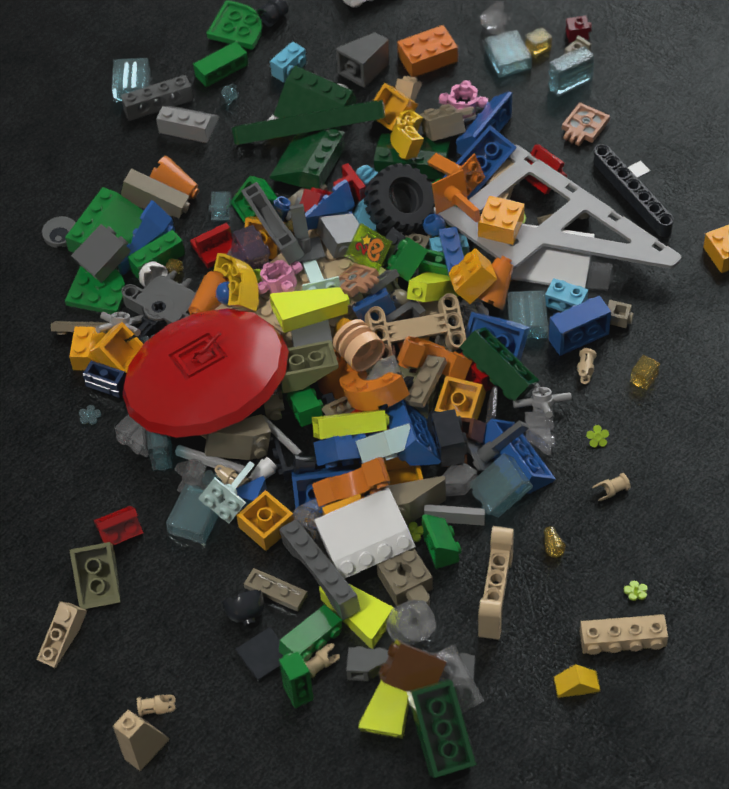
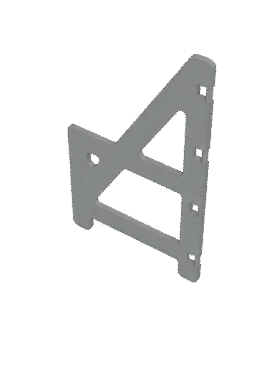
M515 145L517 149L508 158L514 164L472 196L469 201L481 213L489 196L500 198L526 176L532 175L569 200V202L538 227L521 225L515 239L518 243L514 246L478 237V222L471 219L459 207L453 206L438 213L447 224L457 227L461 234L495 258L501 259L504 256L511 259V264L514 265L513 269H516L543 246L669 269L674 268L681 261L679 253L659 242L657 238L624 216L622 217L616 213L614 209L541 160L536 159L518 145ZM528 158L534 163L530 164L526 161V159ZM570 186L576 191L572 193L567 188ZM588 213L630 243L626 244L564 233L562 230L581 214ZM611 215H613L614 217H616V218L619 219V220H617V221L615 222L614 220H612V219L609 218V217H610ZM656 244L662 250L658 251L654 248V245Z

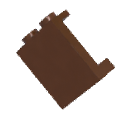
M396 639L395 643H392L388 649V659L386 663L382 664L379 675L383 683L403 691H409L438 682L447 661L440 655H432Z

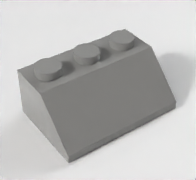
M162 106L156 119L159 133L208 143L219 116L174 106Z

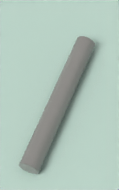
M263 415L271 433L293 454L302 456L303 452Z

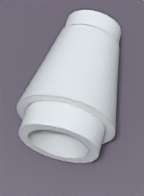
M268 457L264 460L261 459L248 478L250 481L261 476L267 479L275 473L277 466Z

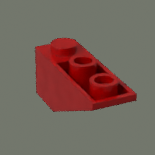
M314 187L311 190L304 189L300 204L304 205V211L307 212L315 204L318 205L324 195L327 194L329 196L332 192Z

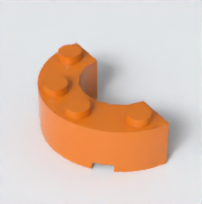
M413 336L405 337L397 357L398 365L407 369L410 366L418 368V365L422 367L428 355L443 357L446 359L447 364L442 374L445 377L449 376L465 380L472 360L455 351L454 353L450 352L444 346Z
M346 364L339 379L350 406L361 411L379 410L378 406L388 404L389 407L410 394L402 375L391 372L377 379L370 380L366 370L355 371L349 364Z
M381 457L361 464L362 467L354 471L328 477L313 483L312 487L318 506H327L358 494L361 495V498H364L366 494L370 493L371 495L388 487L391 481L384 459Z

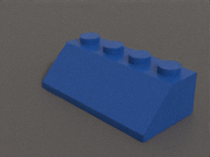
M512 92L495 96L485 105L484 110L477 114L473 123L467 126L466 132L457 138V153L463 155L489 125L500 132L512 117Z
M490 125L456 162V164L462 166L475 154L485 175L483 181L467 196L468 200L485 185L517 149L513 143Z
M405 399L385 409V414L389 416V429L410 424L405 449L397 453L398 458L402 462L406 461L411 466L432 465L441 462L433 436L427 428V419L413 406L407 405Z
M491 419L486 424L483 443H481L482 446L489 441L492 442L513 426L515 422ZM521 434L501 449L499 454L492 459L502 469V474L512 483V488L518 493L530 494L556 479L524 434Z
M362 465L315 469L314 472H299V474L292 472L296 515L323 513L322 507L318 506L312 487L313 483L328 477L361 468Z

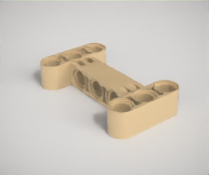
M451 293L444 295L438 302L439 314L389 323L386 322L385 313L382 308L378 306L372 307L365 314V323L373 332L380 331L383 338L381 340L384 342V351L386 352V358H381L377 363L383 364L388 361L392 356L391 344L403 342L405 337L408 336L425 338L444 334L446 346L450 350H458L466 340L458 298ZM445 299H448V300L451 301V303H452V307H451V308H448V307L445 306V304H444V300H445ZM371 312L378 314V321L372 320ZM448 318H453L456 325L451 326L448 323ZM453 336L459 338V345L452 342Z
M495 526L492 528L490 561L484 598H481L479 606L478 637L500 639L506 581L513 557L514 529Z

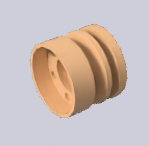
M355 319L343 325L333 339L334 349L341 357L345 358V361L355 371H365L374 366L381 359L385 349L384 342L361 319Z

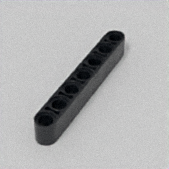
M597 145L594 148V165L659 236H669L673 229V216L607 145Z

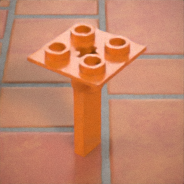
M437 153L427 161L429 166L448 176L463 169L467 196L485 178L475 154L462 166Z
M463 169L432 183L437 214L457 205L475 222L481 220L479 209L468 200Z

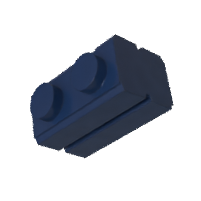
M90 361L83 372L85 385L120 398L123 394L126 379L125 371Z

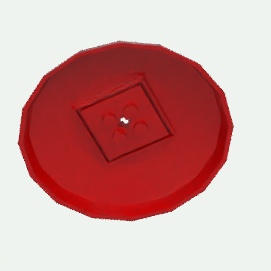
M226 308L197 312L175 321L147 340L129 363L123 388V398L129 416L149 432L176 438L216 432L244 420L270 399L285 376L289 350L280 330L252 312ZM220 331L221 335L208 349L215 358L201 365L195 356Z

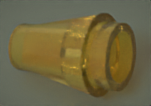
M554 527L545 528L543 532L545 535L546 552L551 557L561 556L565 551V543Z

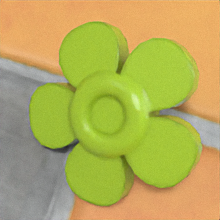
M595 425L593 431L587 432L586 437L592 439L589 442L590 446L596 447L599 443L603 447L607 444V440L604 438L609 436V432L606 429L602 430L600 425Z
M410 522L408 529L414 542H419L421 540L420 535L423 534L422 526L418 527L416 522Z
M631 581L630 586L624 587V593L629 594L628 598L631 600H637V597L642 600L647 597V586L645 584L639 585L637 581Z

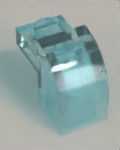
M211 192V204H209L211 220H230V192Z

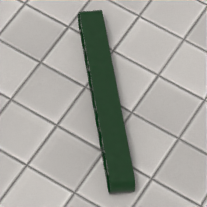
M376 100L231 128L234 143L239 145L386 118L383 100Z

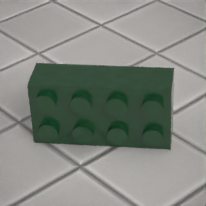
M486 327L474 330L460 346L463 350V355L470 360L472 359L476 363L477 369L482 373H486L490 377L489 380L495 386H499L504 391L503 394L510 400L516 401L525 397L540 381Z
M446 679L406 691L429 775L438 777L475 766V759L453 680Z

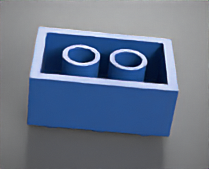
M597 296L577 306L574 305L561 313H556L550 317L549 341L561 356L609 334L611 310L602 298Z

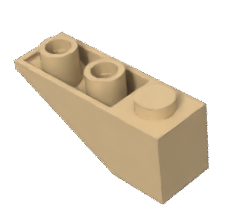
M59 603L37 657L38 661L54 668L57 666L80 630L87 610L71 603Z

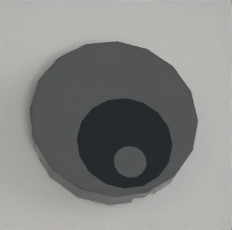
M60 216L47 221L42 229L43 238L47 245L58 248L57 246L67 247L65 237L75 225L74 220Z

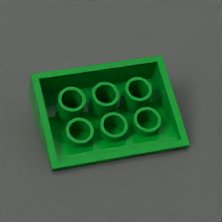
M102 187L66 235L65 239L68 250L74 253L100 224L105 228L111 227L117 233L116 237L119 238L121 236L131 244L132 233L135 228H139L142 222L140 216L143 210L119 193Z

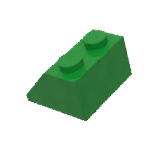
M249 176L230 201L244 223L247 217L257 216L241 192L243 189L257 182L271 205L277 199V196L265 179Z
M406 237V239H402L398 244L397 248L399 250L396 255H392L388 260L387 264L389 266L387 268L389 270L396 269L400 277L409 282L428 250Z
M427 514L422 515L423 538L436 569L459 562L461 547L459 542H455L453 539L455 535L452 526H448L444 518Z

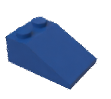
M471 312L465 333L466 339L474 330L486 327L521 361L530 327L513 321Z

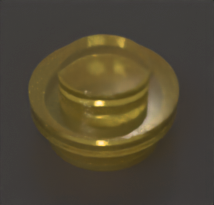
M169 259L168 263H166L169 272L175 270L179 273V271L184 269L182 266L183 262L180 260Z

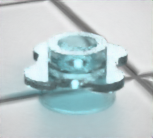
M235 84L225 86L222 90V97L226 99L225 102L227 104L238 98L239 94L235 89Z

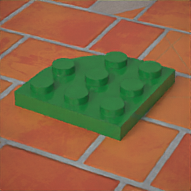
M226 0L209 28L207 38L229 44L236 41L241 47L254 49L262 34V22L253 8L242 3Z
M80 266L65 299L66 306L106 312L108 314L119 312L124 302L122 296V289L125 286L121 274L114 269L101 283Z

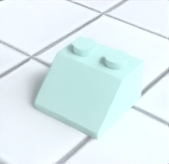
M410 424L357 440L356 444L362 462L365 463L378 457H385L386 460L398 457L397 453L405 449Z

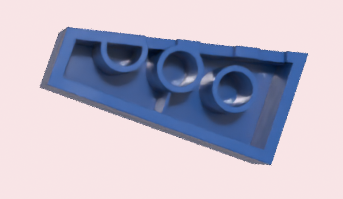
M380 432L366 435L364 433L353 436H333L314 442L317 466L325 465L326 468H333L338 466L337 463H342V466L353 465L354 461H359V464H363L356 441Z

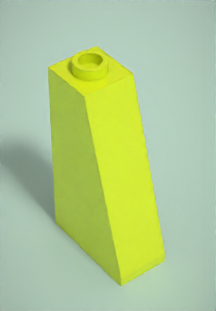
M424 272L409 280L407 299L430 302L440 300L448 293L454 294L456 297H459V295L454 291L450 276Z
M341 287L270 294L271 309L284 333L347 314L348 305H350L349 297L343 293Z
M385 410L312 417L313 434L315 438L327 439L333 436L341 437L387 430V425H389V416L385 414Z
M350 585L357 594L361 610L342 621L373 649L394 619V607ZM320 586L321 600L341 618Z
M381 680L359 723V729L365 732L403 738L409 707L407 692L385 684Z

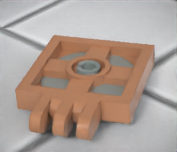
M579 103L562 124V129L567 131L563 139L568 140L570 138L572 143L577 139L576 145L578 146L581 145L584 139L593 142L610 121V115Z
M354 263L339 275L340 287L343 293L350 297H354L360 292L367 293L369 289L374 287V284L380 282L377 278L379 273L377 269Z

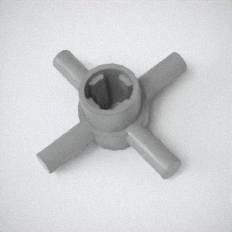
M102 312L100 317L109 323L96 326V332L102 333L123 322L135 336H139L141 331L132 325L142 323L141 318L143 315L130 318V315L125 312H115L111 315Z
M537 383L532 388L531 398L513 400L514 408L533 406L534 415L551 418L553 416L552 405L554 402L571 400V393L552 395L551 389L540 387Z

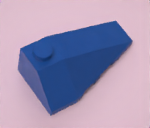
M346 179L332 188L333 193L329 196L327 194L324 195L318 205L315 204L305 213L308 230L317 229L319 217L353 214L352 210L355 204Z
M151 200L141 214L140 220L142 222L139 228H135L132 233V242L127 245L131 252L127 256L169 231L173 230L175 232L172 218L155 201ZM127 256L118 265L121 275H125L130 271Z

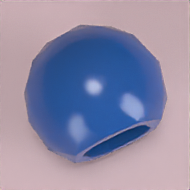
M430 214L424 219V231L430 236H439L438 229L446 227L444 218L439 214Z
M230 282L220 283L215 291L217 300L224 305H228V284Z

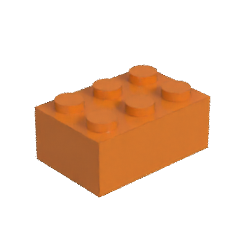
M443 25L397 41L398 57L411 77L419 76L458 61V46Z

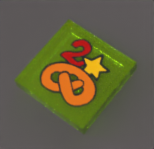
M361 223L358 225L345 256L358 264L377 269L379 272L392 241Z

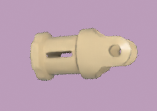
M584 348L579 353L581 358L577 365V370L581 376L582 384H588L594 372L593 361L597 353L589 348Z
M223 465L215 467L216 475L222 480L223 484H232L238 476L232 468H226ZM244 478L237 487L248 483L250 479Z
M621 473L619 477L612 480H604L594 485L592 489L598 486L605 488L607 496L598 500L602 501L615 496V493L623 489L629 490L630 482L627 476Z
M327 644L316 652V656L305 662L312 679L317 672L324 667H329L340 658L338 654L331 656L329 659L327 657L334 644Z
M156 695L155 698L150 699L137 698L139 717H143L144 714L157 713L158 715L174 711L175 697L173 695Z

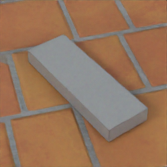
M425 505L424 515L444 518L447 523L484 525L485 509Z

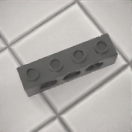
M186 75L123 94L121 99L126 116L130 121L158 112L162 106H177L193 101L191 85Z

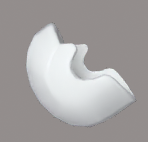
M149 262L141 268L139 281L143 287H146L155 277H166L168 270L157 262Z

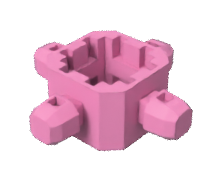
M464 80L461 85L452 87L450 95L440 94L439 103L450 104L458 110L474 107L475 114L476 107L484 108L488 103V98L477 97L478 89L471 86L470 81ZM459 98H462L463 100H468V98H470L471 102L468 101V104H466L465 102L459 101V103H457V100H459Z
M277 260L274 263L267 262L264 264L260 272L263 282L258 283L259 295L266 293L267 290L271 294L294 291V287L297 285L294 274L297 275L302 271L301 263L296 261L289 266L284 260Z

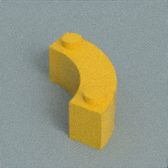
M412 109L400 113L390 137L392 146L403 159L417 157L424 140L418 134L423 117Z
M218 253L214 271L228 277L230 281L228 284V306L241 311H257L259 290L253 269L242 260L227 254Z

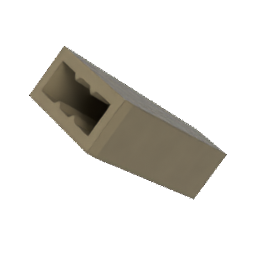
M131 169L123 182L121 195L137 207L145 209L152 200L168 215L180 218L182 213H186L190 206V203H188L189 195L136 170Z

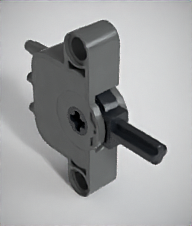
M173 270L166 277H155L144 289L132 284L124 286L122 296L125 306L143 315L141 318L142 324L138 328L141 331L140 335H133L129 340L137 337L142 341L151 330L155 332L162 330L167 325L190 316L188 309L196 292L188 289L189 284L192 282L191 279L187 278L179 284L173 280L177 275V272Z

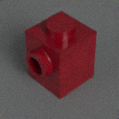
M586 16L566 18V34L569 42H574L577 36L589 40L592 26Z

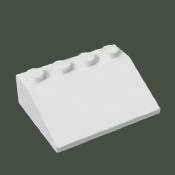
M522 224L524 226L538 227L536 225ZM562 230V232L587 236L594 238L595 235L583 232ZM543 246L516 269H513L512 280L550 285L553 278L585 288L592 255Z
M389 487L314 519L331 563L343 578H347L415 547L409 529Z

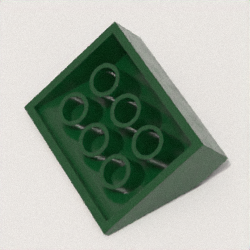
M294 66L285 81L273 116L275 118H282L354 105L357 98L352 90L298 66ZM342 126L333 127L331 129L340 130Z
M328 128L296 134L270 175V179L307 189L312 187L321 189L345 149V132Z
M381 134L374 158V169L376 172L379 173L389 165L394 166L401 163L403 166L405 164L411 165L412 169L416 167L422 175L425 174L428 177L426 179H443L445 174L429 166L427 161L435 153L448 159L451 138L432 141L426 136H421L424 140L418 156L403 159L391 144V134Z

